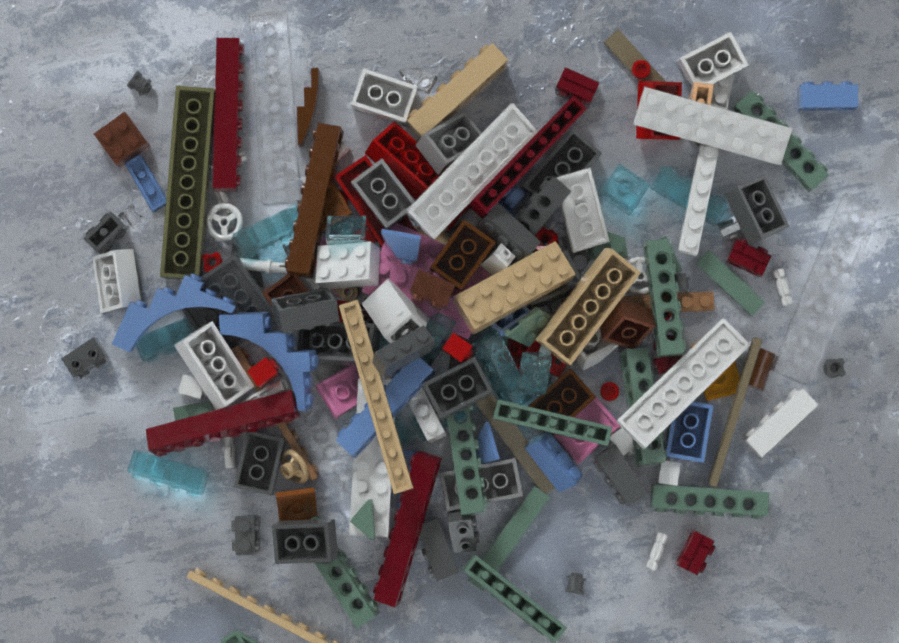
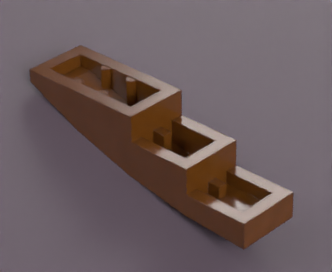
M311 68V87H304V106L297 107L299 147L304 146L315 116L319 95V68Z

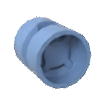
M514 185L500 200L504 201V205L507 208L513 210L527 191L519 185Z

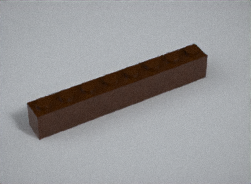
M318 123L317 129H314V144L309 150L310 162L305 168L306 181L301 187L302 199L297 205L298 218L293 223L294 236L293 239H290V254L285 260V269L290 275L313 279L317 260V247L320 246L344 135L341 126Z

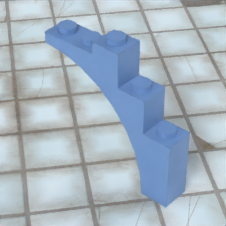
M191 273L190 276H184L176 295L174 294L175 291L168 287L158 288L149 308L147 307L148 304L141 300L130 302L112 345L127 352H132L140 338L153 324L162 317L177 310L189 307H209L235 313L237 305L233 304L234 300L224 296L223 299L217 297V293L208 288L204 291L205 282L201 281L202 277Z
M241 312L219 315L220 334L233 335L250 340L270 353L282 366L292 384L298 411H306L312 408L314 397L311 394L313 379L310 372L316 370L319 364L316 350H294L296 340L293 333L286 334L281 331H271L273 322L270 312Z

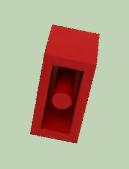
M453 333L443 346L442 351L461 364L463 361L466 362L473 354V351H471L473 346Z
M265 357L247 370L256 385L263 388L281 375L278 371L281 368L275 360Z

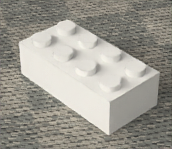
M213 321L203 325L174 345L216 410L226 407L254 387Z

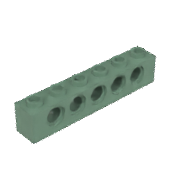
M753 90L732 108L737 113L789 127L783 120L780 121L775 116V110L770 106L767 107L763 103V97L758 92L754 93ZM752 108H758L761 115L754 116ZM791 133L782 164L809 193L829 176L828 170L822 163H818L814 159L815 155L810 149H805L802 146L801 139L796 134L793 135ZM791 150H796L799 153L798 159L791 157ZM804 164H808L811 166V173H806L804 171Z
M669 239L646 241L643 244L650 304L656 325L654 335L657 358L680 356L686 350V341L682 339L681 331L684 330V325L679 316L681 303L677 301L679 286L674 278L676 265L672 263L674 248L670 244ZM657 256H661L664 259L663 265L657 262ZM659 275H664L667 283H661ZM662 294L668 295V303L661 299ZM664 313L671 315V322L664 319ZM667 332L673 333V341L667 339Z
M648 348L626 349L619 353L628 409L654 385V374L651 372L650 365L651 355L648 353ZM636 365L640 368V373L636 370ZM639 384L642 385L643 392L639 389ZM663 432L651 442L652 449L649 446L643 449L633 439L637 467L659 465L666 461V449L663 447L662 441Z
M497 399L493 415L495 420L608 446L612 431L611 426Z
M473 406L461 411V413L466 415V419L463 422L456 421L455 415L447 418L461 516L485 513L484 508H488L487 498L482 496L481 489L485 488L484 478L479 477L478 469H482L481 458H476L475 450H479L478 439L473 438V431H476L475 419L470 418ZM460 432H467L469 438L466 441H460L458 439ZM469 451L472 457L469 460H463L461 453ZM472 470L475 476L473 479L467 480L463 476L464 472ZM468 490H476L478 493L477 497L469 499L466 496Z
M651 484L650 507L655 508V512H666V509H674V513L686 514V510H693V514L705 515V511L713 512L712 516H724V513H732V517L743 518V514H751V518L763 519V515L768 516L770 492ZM672 493L675 495L676 501L669 505L666 502V497ZM688 495H693L695 498V502L691 506H688L685 502ZM708 496L714 499V504L711 507L705 505V499ZM730 497L733 500V506L727 509L724 506V501ZM746 499L752 501V507L749 510H746L743 506Z
M315 516V517L311 518L310 520L322 519V518H319V516H318V517ZM337 546L338 558L332 562L315 563V565L357 629L380 613L379 606L368 594L367 586L359 580L356 569L348 563L345 552ZM336 566L342 570V574L336 572ZM346 583L351 584L352 591L346 588ZM356 599L362 601L363 607L357 605Z
M472 555L460 570L550 642L556 643L567 627L478 556Z

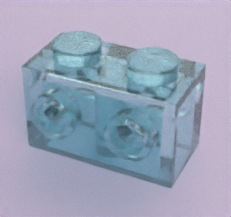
M522 352L516 390L529 395L546 394L552 356L540 352Z

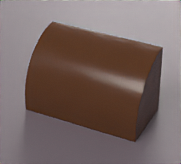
M762 348L759 349L748 387L764 391L776 356L774 353Z

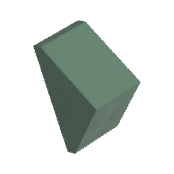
M368 499L350 522L371 540L375 539L373 499Z

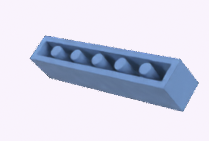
M421 358L405 365L401 371L397 370L391 376L392 380L387 385L384 384L393 418L423 387V383L430 380L436 373ZM367 403L364 405L365 409L360 414L357 413L351 419L352 423L347 428L341 429L337 434L338 438L336 441L354 458H357L377 436Z

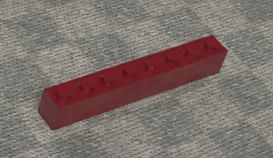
M216 38L213 189L215 192H238V186H241V175H238V167H242V156H239V149H242V137H239V130L243 129V119L240 118V111H243V100H240V93L244 91V83L240 79L241 74H244V63L241 62V55H244L245 48L244 44H241L240 38Z
M573 95L468 206L482 219L587 108Z
M292 390L147 428L148 451L155 456L162 457L169 452H181L188 447H200L203 443L218 442L225 437H237L240 433L256 432L259 428L274 427L281 422H293L296 418H300L295 393Z
M419 451L411 457L409 464L412 466L410 477L414 489L402 492L400 495V509L395 513L394 521L396 523L388 537L391 539L390 544L385 548L383 554L385 561L378 571L380 579L379 582H376L373 589L375 594L373 600L394 608L401 603L442 461L440 457L423 451Z

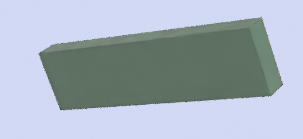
M710 250L696 263L706 275L750 316H753L765 303L761 297Z

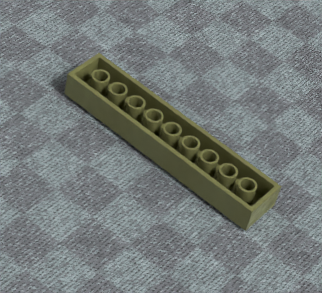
M176 86L160 277L164 279L183 280L185 275L190 276L191 273L202 277V255L204 254L214 133V88Z

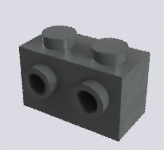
M112 212L106 213L99 220L100 223L90 228L83 238L99 254L108 252L113 246L112 243L116 239L120 240L126 234L125 230L128 228Z
M93 337L62 357L61 360L73 378L83 379L90 374L89 370L96 367L98 369L106 364L105 360L109 356L98 339Z
M461 510L448 511V526L453 553L477 551L476 543H480L479 532L474 529V527H477L476 515L461 516Z
M256 515L235 516V520H232L231 523L232 532H235V539H232V551H235L236 555H256L257 550H260V539H257V531L260 530L259 519L256 518Z

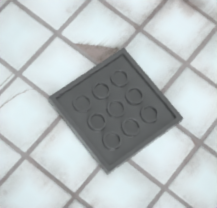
M236 253L202 276L201 281L205 282L203 290L205 291L208 288L217 293L216 296L223 299L225 296L234 300L233 304L237 305L235 313L270 312L272 322H274L272 306L262 294L263 291ZM209 307L181 309L195 330L213 321L220 332L219 315L229 313ZM222 335L231 350L247 340L233 335Z

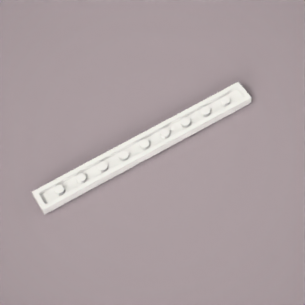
M730 75L713 85L712 106L728 109L734 75ZM701 143L699 145L677 252L694 256L698 254L719 148Z

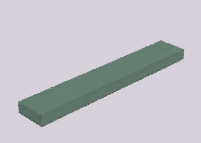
M534 486L482 560L495 571H498L548 502L550 496ZM467 579L480 590L484 591V589L480 587L477 583H475L472 579Z

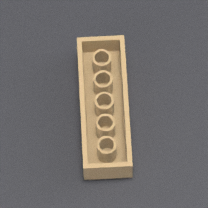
M493 43L490 46L486 44L479 51L480 54L475 59L473 57L464 64L466 67L461 72L457 70L450 77L451 81L448 84L443 83L440 85L433 97L428 96L422 102L423 106L419 110L414 109L408 115V127L419 139L427 131L453 117L507 68L508 59Z
M555 241L459 293L454 297L453 303L470 332L474 335L572 281L575 272Z
M604 248L535 340L564 364L571 365L641 272L613 249Z

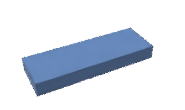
M142 154L125 162L124 164L151 211L154 213L165 207L166 196Z

